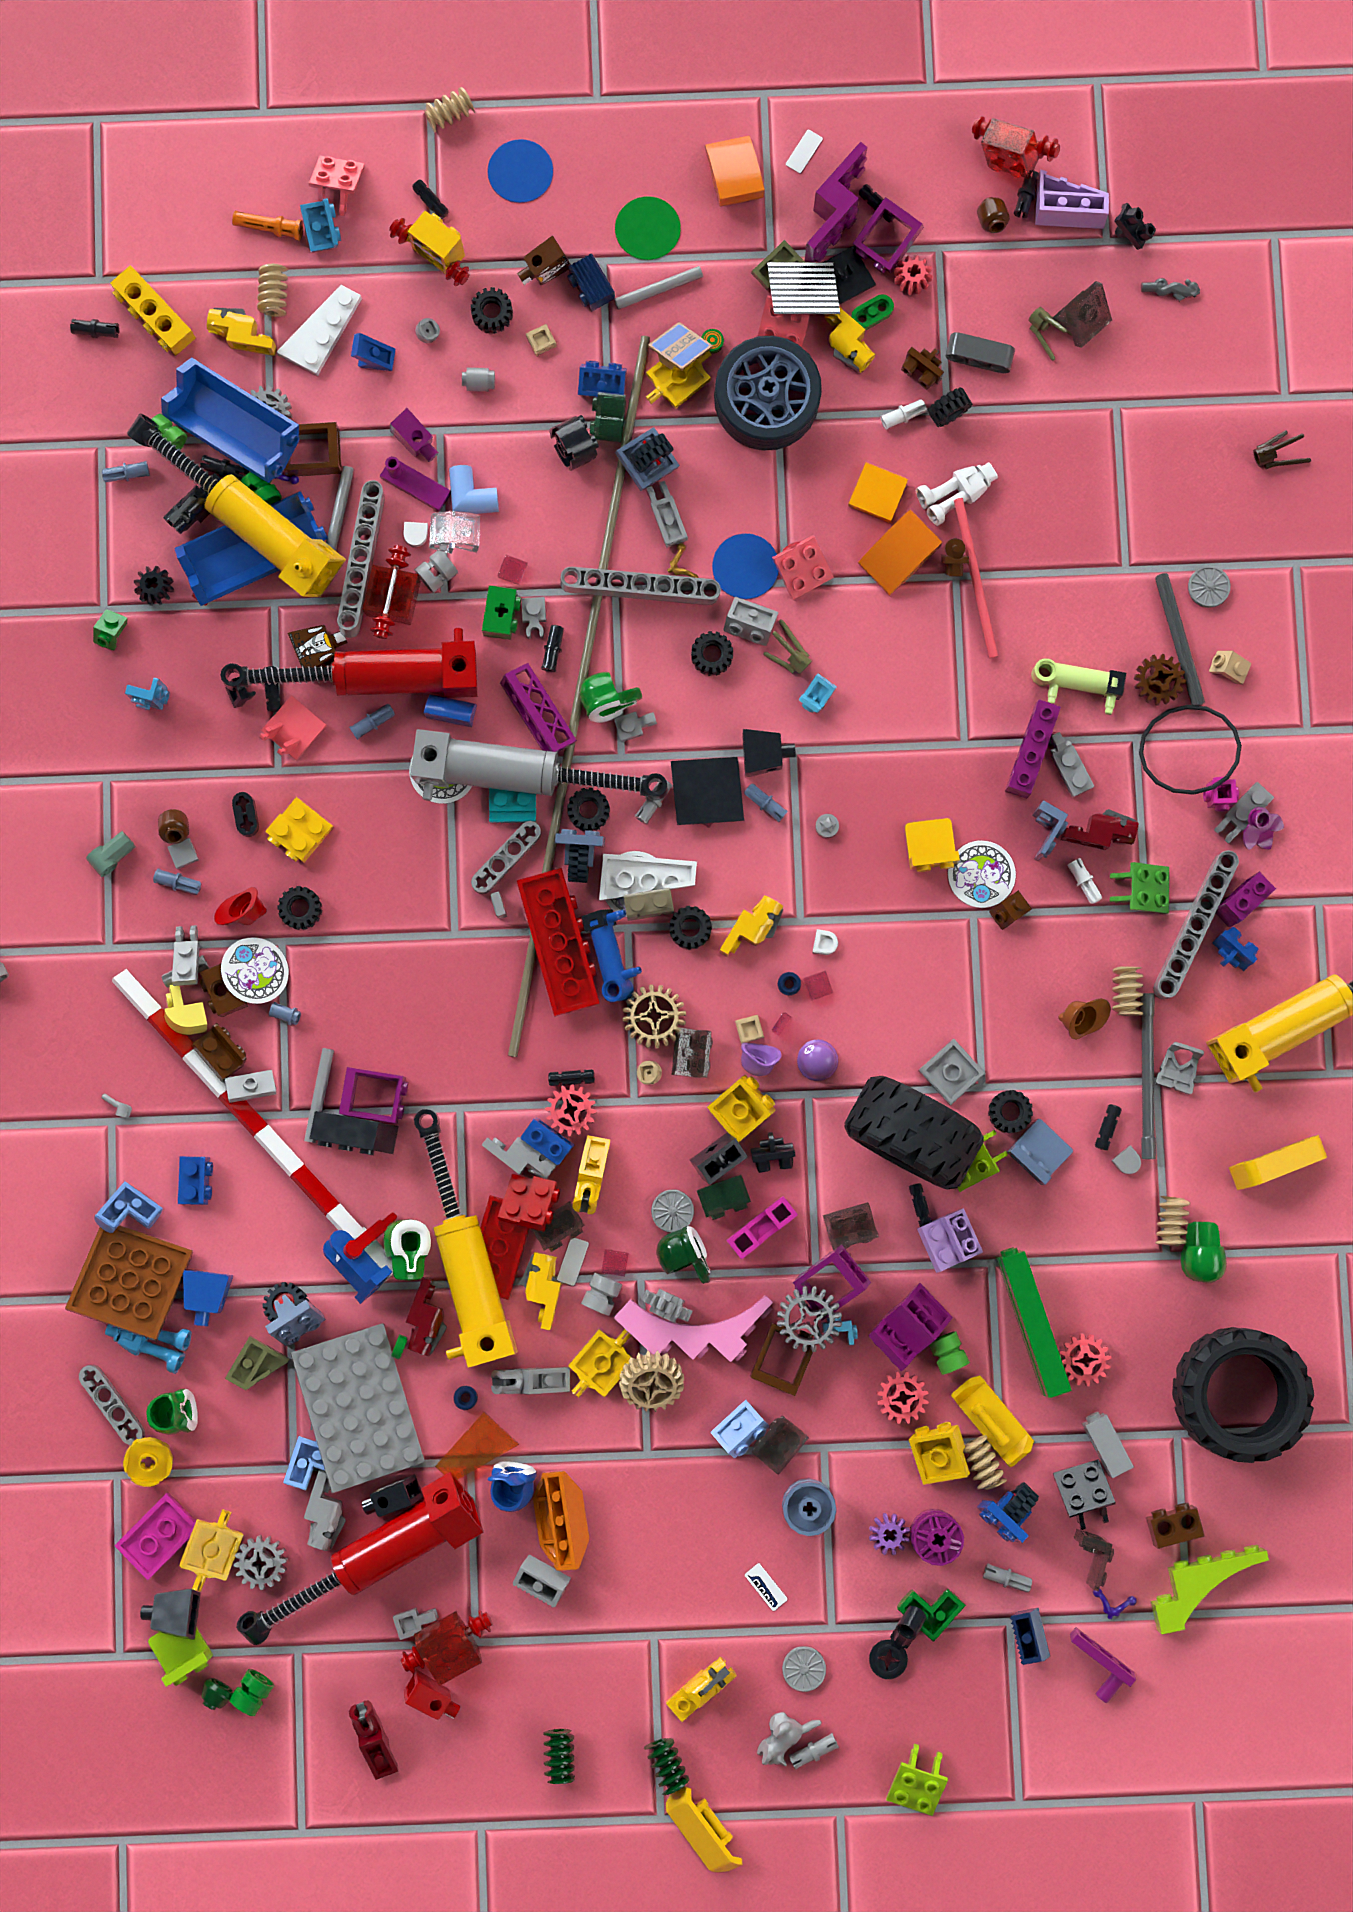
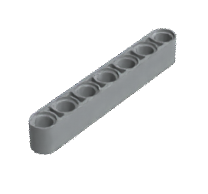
M375 480L366 482L362 487L337 617L339 630L347 638L357 636L361 629L385 501L382 485ZM371 492L379 493L376 497L368 496ZM368 513H372L375 515L373 518L370 519L364 518V516ZM362 535L371 536L368 540L360 539ZM359 556L366 557V560L363 562L356 561ZM359 577L363 579L358 584L352 583L354 578ZM352 599L358 600L356 605L351 606L347 604ZM347 621L354 622L352 627L343 626Z
M567 567L562 571L560 577V586L565 592L712 605L718 600L721 592V587L717 581L705 578L582 567ZM572 575L576 577L577 582L568 584L564 578ZM595 577L599 579L600 584L598 586H591L588 583V579ZM618 579L622 581L623 586L621 588H614L611 582ZM641 581L645 583L646 589L637 590L634 584ZM662 583L666 584L669 587V591L660 592L657 586ZM682 586H689L692 589V593L688 595L683 594L680 588ZM705 588H712L715 591V595L709 597L705 595L703 590Z
M1224 851L1214 858L1155 981L1153 991L1159 999H1169L1179 991L1237 869L1239 858L1233 851ZM1222 857H1227L1230 860V868H1225L1221 864ZM1212 878H1217L1220 881L1221 886L1219 889L1211 885ZM1203 898L1210 901L1211 908L1209 910L1201 906ZM1193 919L1200 922L1201 929L1199 931L1191 927ZM1183 940H1186L1191 944V950L1189 952H1186L1181 948V942ZM1173 961L1181 965L1179 973H1175L1171 969ZM1163 982H1167L1171 986L1169 994L1162 992L1161 984Z

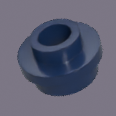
M786 972L778 979V989L784 995H794L800 990L801 980L797 974ZM785 981H793L794 986L792 988H787L785 986Z
M461 1386L454 1393V1403L459 1409L469 1410L477 1403V1392L470 1386ZM467 1393L470 1395L469 1402L462 1400V1394Z

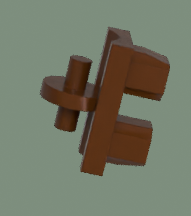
M911 347L907 352L901 369L908 376H912L916 369L921 371L923 375L919 378L918 383L926 390L934 385V383L938 385L944 374V371L939 368L942 362L936 358L939 353L936 348L931 353L925 348L919 353Z
M950 539L945 545L947 555H941V562L946 564V575L963 576V564H969V556L963 555L966 549L965 544L960 539Z

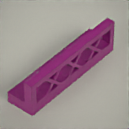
M529 663L503 676L500 682L501 686L542 750L559 753V751L577 741ZM525 671L530 678L529 685L520 683L516 675ZM531 691L540 694L542 697L541 704L531 701L529 697ZM543 711L552 713L554 716L553 724L543 720ZM555 730L563 732L568 740L558 744L554 737Z

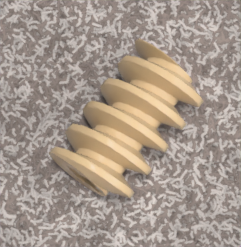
M458 88L459 96L456 92L451 91V99L443 95L442 103L435 99L434 107L429 102L426 103V111L424 110L434 133L437 132V124L442 129L445 128V120L452 125V117L461 121L460 113L469 117L470 108L475 113L470 97L464 88Z
M266 264L259 268L260 276L258 282L260 285L258 286L259 294L257 299L259 303L257 304V309L265 315L274 317L286 315V311L280 309L287 306L285 301L280 300L287 297V294L281 291L287 289V284L281 282L288 279L287 275L282 274V272L288 271L285 266Z
M1117 967L1113 969V973L1119 975L1113 978V982L1119 984V986L1112 988L1113 992L1119 994L1112 998L1114 1002L1119 1003L1112 1007L1113 1011L1119 1013L1117 1015H1143V1012L1136 1010V1007L1143 1005L1142 1002L1136 1001V998L1143 996V993L1136 991L1137 988L1143 987L1142 983L1136 982V979L1143 977V974L1136 972L1141 967Z
M1160 1196L1167 1201L1159 1204L1166 1211L1158 1213V1216L1165 1219V1221L1157 1223L1164 1230L1156 1233V1235L1163 1238V1240L1156 1241V1244L1179 1246L1187 1243V1240L1181 1238L1180 1235L1188 1233L1181 1226L1187 1225L1189 1222L1183 1219L1182 1216L1189 1215V1211L1183 1209V1207L1190 1205V1202L1184 1198Z
M983 1435L966 1443L963 1453H969L970 1455L966 1459V1463H974L969 1471L978 1472L973 1480L982 1481L977 1489L988 1490L1005 1483L1007 1479L1000 1478L1004 1474L1003 1470H995L999 1466V1462L991 1461L995 1457V1453L987 1452L991 1448V1444L983 1443L987 1439V1435Z

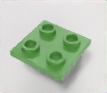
M1132 862L1130 863V872L1110 874V879H1132V895L1112 896L1109 902H1130V910L1169 913V867Z

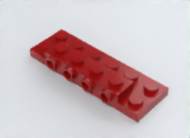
M562 868L516 880L554 1017L600 1004L593 980L597 973L594 963L588 962L586 954L591 953L587 940L582 941L580 932L584 931L581 917L576 918L574 909H578L575 895L570 896Z

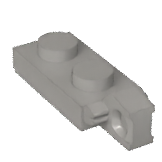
M1060 732L1052 735L1050 741L1054 748L1050 750L1051 758L1072 798L1092 789L1094 784L1070 741L1065 743Z

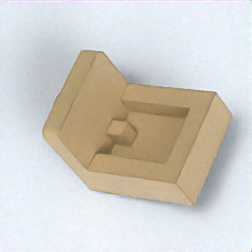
M1217 651L1209 672L1222 674L1236 684H1243L1252 663L1234 651Z

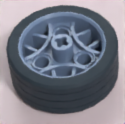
M758 336L745 340L734 347L724 358L717 373L714 402L719 422L732 438L749 448L765 451L778 450L790 446L805 435L817 416L822 394L821 377L817 365L809 353L798 344L786 338ZM758 363L763 371L751 375L748 366ZM743 370L745 376L738 375V374ZM783 371L786 377L779 379L774 373ZM797 377L800 383L793 380ZM747 388L751 393L743 396L739 393V390ZM788 390L803 392L804 400H789ZM736 407L743 408L741 413L738 411ZM748 409L760 416L755 422L744 417ZM792 409H800L796 415L792 411ZM780 410L784 416L776 418L772 415V412Z

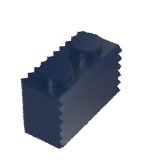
M589 254L568 266V281L573 288H578L581 293L578 297L584 307L588 306L592 312L614 300L615 291L593 254Z
M1039 1608L1022 1610L1013 1614L1010 1619L1012 1620L1011 1624L1014 1625L1012 1629L1015 1630L1013 1634L1016 1635L1015 1639L1017 1640V1649L1020 1650L1018 1653L1021 1655L1019 1657L1022 1660L1021 1664L1026 1665L1045 1661L1050 1657Z

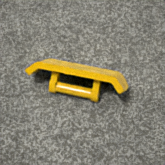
M981 1376L968 1379L951 1394V1397L981 1434L987 1435L986 1440L1009 1467H1013L1031 1452L1034 1440Z
M683 1787L670 1794L666 1801L668 1815L710 1871L725 1872L743 1865L742 1858L733 1857L725 1847L733 1836L729 1831L727 1832L708 1806L709 1803L705 1798L695 1805L691 1800V1788Z

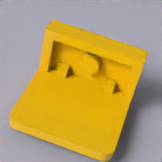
M949 818L911 822L905 825L910 870L917 869V872L930 871L931 867L940 866V869L954 868V865L960 861L959 851H955L952 822Z

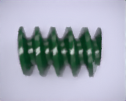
M552 1729L543 1732L544 1736L550 1737V1740L544 1742L545 1746L551 1748V1750L544 1752L545 1756L551 1757V1760L544 1762L545 1766L551 1767V1770L544 1772L545 1776L551 1777V1780L548 1781L550 1784H566L575 1780V1775L571 1773L575 1769V1766L571 1763L574 1761V1755L570 1753L574 1750V1745L570 1743L574 1740V1735L570 1733L572 1731L570 1729Z
M672 1738L658 1739L644 1747V1750L652 1749L647 1758L656 1759L651 1768L660 1769L655 1774V1777L664 1778L658 1784L659 1787L667 1786L668 1788L662 1795L672 1794L689 1782V1776L683 1775L686 1771L685 1766H679L682 1759L676 1756L678 1749L672 1747L674 1744V1739Z

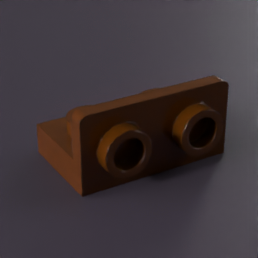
M216 1023L208 1033L192 1044V1048L222 1082L225 1078H228L243 1067L247 1058L244 1049L240 1045H235L230 1039L231 1035L227 1029L220 1027Z

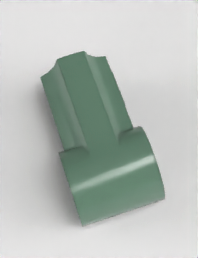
M121 831L104 846H99L87 855L86 860L101 877H104L117 867V862L136 846Z

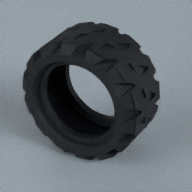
M886 1076L870 1077L867 1080L844 1122L848 1136L857 1143L900 1168L947 1190L960 1187L984 1142L980 1129L974 1123L931 1097Z
M1230 1327L1218 1329L1212 1334H1205L1191 1345L1189 1352L1183 1354L1176 1368V1378H1173L1172 1396L1176 1404L1174 1408L1181 1425L1188 1431V1435L1210 1452L1236 1462H1264L1281 1456V1452L1291 1449L1303 1436L1301 1432L1308 1427L1314 1409L1311 1406L1314 1399L1312 1378L1307 1375V1366L1299 1354L1278 1337L1254 1329ZM1252 1354L1262 1360L1274 1375L1278 1395L1276 1406L1270 1418L1256 1430L1241 1434L1228 1433L1217 1424L1211 1415L1207 1402L1208 1384L1214 1371L1224 1361L1234 1356Z

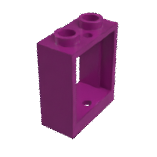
M885 197L853 242L856 248L855 253L864 260L868 257L874 261L873 266L880 272L885 273V271H888L891 274L923 230V224ZM884 212H887L911 230L889 262L863 244Z
M1259 871L1247 878L1220 903L1216 914L1230 928L1243 921L1276 888Z
M347 1067L339 1114L398 1124V1119L402 1120L404 1115V1105H401L402 1096L407 1095L409 1083L405 1082L406 1077ZM358 1076L397 1082L391 1116L352 1110Z
M842 1244L794 1280L793 1284L795 1289H798L800 1295L803 1294L804 1286H807L808 1293H812V1286L807 1279L831 1262L834 1263L853 1288V1290L833 1304L838 1303L839 1308H841L867 1289L871 1281ZM806 1300L812 1310L825 1308L817 1301ZM829 1314L824 1316L821 1320L823 1321L825 1318L829 1316Z

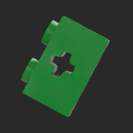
M489 585L482 625L483 636L511 640L512 633L516 634L518 620L514 619L515 611H520L521 597H518L516 589ZM505 609L506 613L503 614V617H499L498 613Z

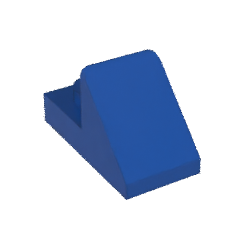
M362 333L354 334L351 357L359 360L358 366L361 368L392 371L396 349Z

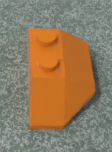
M565 1471L542 1473L541 1480L533 1495L540 1547L554 1563L557 1571L577 1570L581 1565L589 1542L583 1492Z

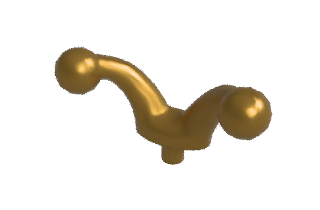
M678 544V552L670 561L671 567L667 571L669 573L674 572L676 576L687 575L699 578L695 573L678 568L677 564L686 549L685 544Z

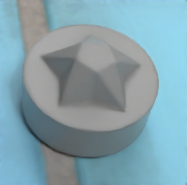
M425 318L417 324L415 332L420 341L432 343L439 336L440 329L433 319Z
M831 814L821 815L816 821V832L823 838L835 836L839 829L837 818Z

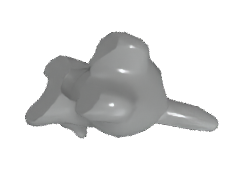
M784 1712L773 1715L769 1722L771 1736L764 1739L757 1750L758 1755H763L762 1764L787 1766L784 1760V1754L787 1749L796 1744L802 1734L820 1726L822 1722L820 1720H811L801 1725L795 1719L788 1717Z

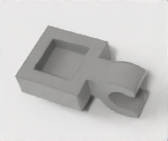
M637 712L614 718L621 742L642 736V728L657 724L654 712L638 718Z
M417 1607L393 1616L400 1640L423 1633L424 1624L436 1621L439 1618L436 1608L419 1614Z

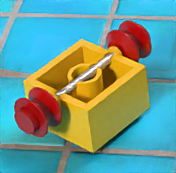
M424 211L413 225L409 224L406 226L404 218L393 221L389 228L391 238L399 237V244L406 243L407 241L411 242L412 249L446 274V280L454 279V286L466 283L470 276L468 273L469 267H460L465 253L461 234L455 228L446 227L439 216L434 213L431 215L427 211Z

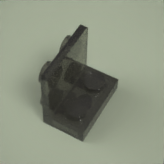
M1076 1529L1074 1538L1079 1542V1546L1083 1547V1550L1094 1553L1086 1583L1093 1590L1099 1591L1100 1586L1103 1587L1106 1582L1107 1572L1104 1571L1107 1562L1110 1563L1113 1558L1114 1549L1112 1548V1543L1102 1536Z

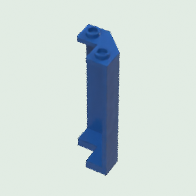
M192 357L176 369L177 387L161 398L162 414L171 422L267 483L275 477H279L299 442V424Z
M301 491L270 505L311 539L323 541L328 539L323 526L318 528L311 513L315 509L310 498H304ZM226 525L174 548L177 559L188 578L190 587L200 606L280 571V569Z

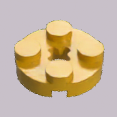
M152 1437L134 1440L127 1449L123 1460L124 1471L131 1478V1481L144 1487L155 1486L164 1478L166 1479L173 1465V1455L170 1451V1446L166 1442ZM151 1457L155 1463H152L150 1467H145V1463L141 1462V1460Z

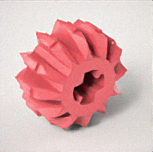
M917 254L914 260H912L907 255L905 262L902 260L898 262V268L894 269V275L897 276L894 282L895 284H901L900 292L908 289L907 293L911 295L912 291L915 290L919 295L921 288L928 289V282L932 281L933 276L930 274L932 267L926 266V258L919 261ZM911 273L916 274L915 277H911L910 275Z

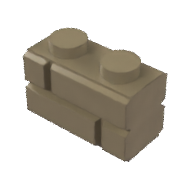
M670 888L624 895L628 921L661 916V914H674Z

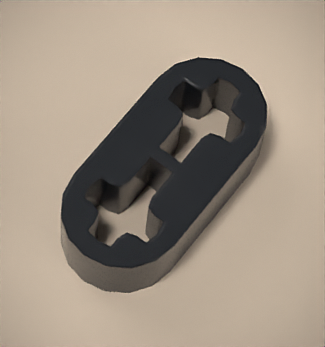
M239 792L232 799L236 827L243 836L252 837L259 830L255 801L248 793ZM243 797L249 801L246 804L247 812H243V808L238 805ZM245 817H248L250 823H254V826H251L248 832L245 828H242L246 823Z

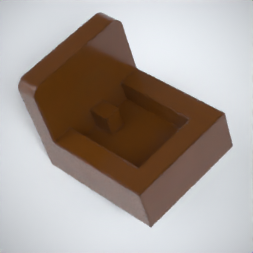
M1018 890L992 908L989 913L999 927L1004 930L1032 910V908Z

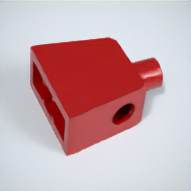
M415 1670V1674L412 1675L404 1689L405 1704L436 1720H439L442 1714L454 1719L460 1710V1705L451 1701L450 1690L419 1670Z

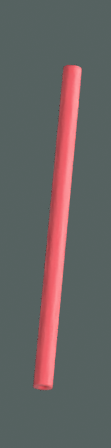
M958 498L954 500L962 540L966 548L965 553L966 556H969L968 566L989 658L998 657L964 501L963 498Z

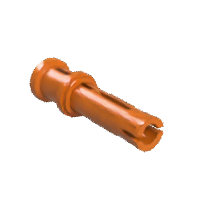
M236 210L232 217V224L234 226L274 232V235L277 237H282V235L289 236L300 241L303 235V220L300 219L293 221L284 219L283 216L270 218Z

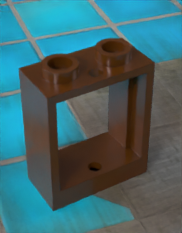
M337 422L299 424V435L328 433L329 462L291 464V459H289L284 469L286 476L291 477L295 475L299 477L342 473L340 429Z
M771 1323L750 1377L796 1396L813 1354L811 1345H808L807 1351L803 1355L793 1383L760 1370L775 1331L780 1333L782 1329L786 1328L785 1326ZM803 1330L799 1332V1335L805 1338H813L814 1336Z

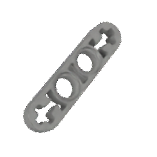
M534 821L523 823L474 874L471 884L477 893H488L541 837L539 825ZM527 827L530 829L535 827L536 829L534 832L536 836H528L525 842L529 844L527 846H524L523 842L520 839H518L517 836L520 835L523 839V837L527 834L525 829ZM511 843H518L521 846V851L518 855L509 854L508 847ZM495 860H502L505 863V868L501 872H495L492 870V863ZM488 869L496 878L492 880L489 877L486 881L488 885L486 888L482 886L477 888V879L481 878L483 880L488 875L484 871Z
M96 1365L83 1367L79 1373L80 1383L120 1438L128 1445H132V1442L136 1440L134 1437L128 1438L130 1431L127 1427H123V1429L120 1427V1425L127 1423L129 1419L132 1421V1423L128 1424L130 1429L138 1430L136 1434L137 1439L144 1438L145 1430L101 1368ZM86 1371H95V1381L97 1383L103 1381L104 1384L96 1387V1389L93 1390L92 1387L96 1386V1384L93 1380H86V1377L88 1376V1373ZM103 1388L111 1392V1398L107 1402H103L99 1398V1391ZM119 1407L124 1410L125 1417L122 1421H116L113 1418L115 1408Z

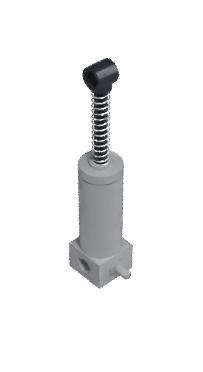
M419 729L416 731L410 776L416 784L424 785L422 799L426 801L432 800L434 786L449 788V783L552 796L558 782H566L568 785L573 783L580 786L586 785V787L589 785L592 788L597 786L598 788L604 787V789H621L623 792L625 790L629 792L635 791V793L640 792L641 796H648L652 800L664 798L668 791L665 777L658 773L643 775L637 778L635 776L629 777V775L623 776V774L621 776L617 775V773L614 775L611 773L606 774L605 772L599 773V771L592 772V770L590 772L586 771V769L582 771L580 769L574 770V768L568 769V767L566 769L562 768V766L560 768L558 752L456 740L451 737L450 733ZM437 756L434 761L429 762L431 757ZM653 782H660L662 784V789L658 792L651 791L649 787Z

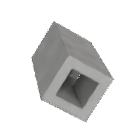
M1099 1412L1087 1416V1421L1082 1423L1108 1476L1114 1478L1134 1468L1108 1416L1104 1413L1099 1414Z

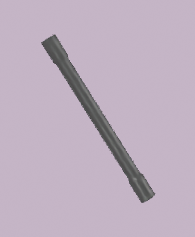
M1143 993V996L1140 997V1002L1143 1003L1140 1006V1011L1143 1012V1015H1141V1159H1156L1153 1024L1155 1002L1153 993Z

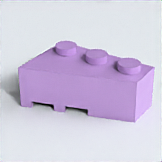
M1040 169L1036 184L1035 225L1104 229L1109 214V193L1081 184V186L1067 182V178L1060 177L1058 179L1047 175V171Z

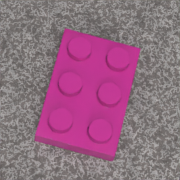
M166 1493L114 1546L149 1580L190 1539L196 1520L169 1493Z

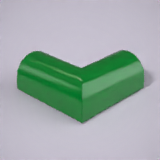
M948 1588L932 1606L914 1590H910L901 1599L897 1609L902 1614L905 1613L909 1606L921 1609L927 1617L921 1631L934 1642L966 1605Z

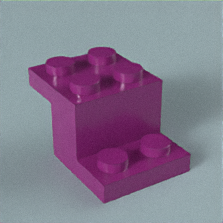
M919 1283L904 1300L883 1317L868 1336L900 1371H903L917 1354L936 1340L953 1317Z

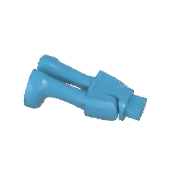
M107 1325L105 1335L113 1337V1340L129 1353L137 1356L142 1352L160 1358L166 1362L167 1371L174 1374L180 1369L186 1355L185 1353L147 1341L148 1338ZM182 1329L178 1333L161 1330L158 1340L168 1343L181 1351H186L191 1341L192 1332L187 1329Z

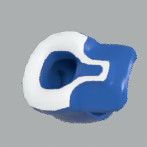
M504 1461L494 1465L492 1475L487 1480L492 1481L490 1492L495 1506L506 1512H515L524 1508L533 1497V1481L537 1477V1471L530 1465Z

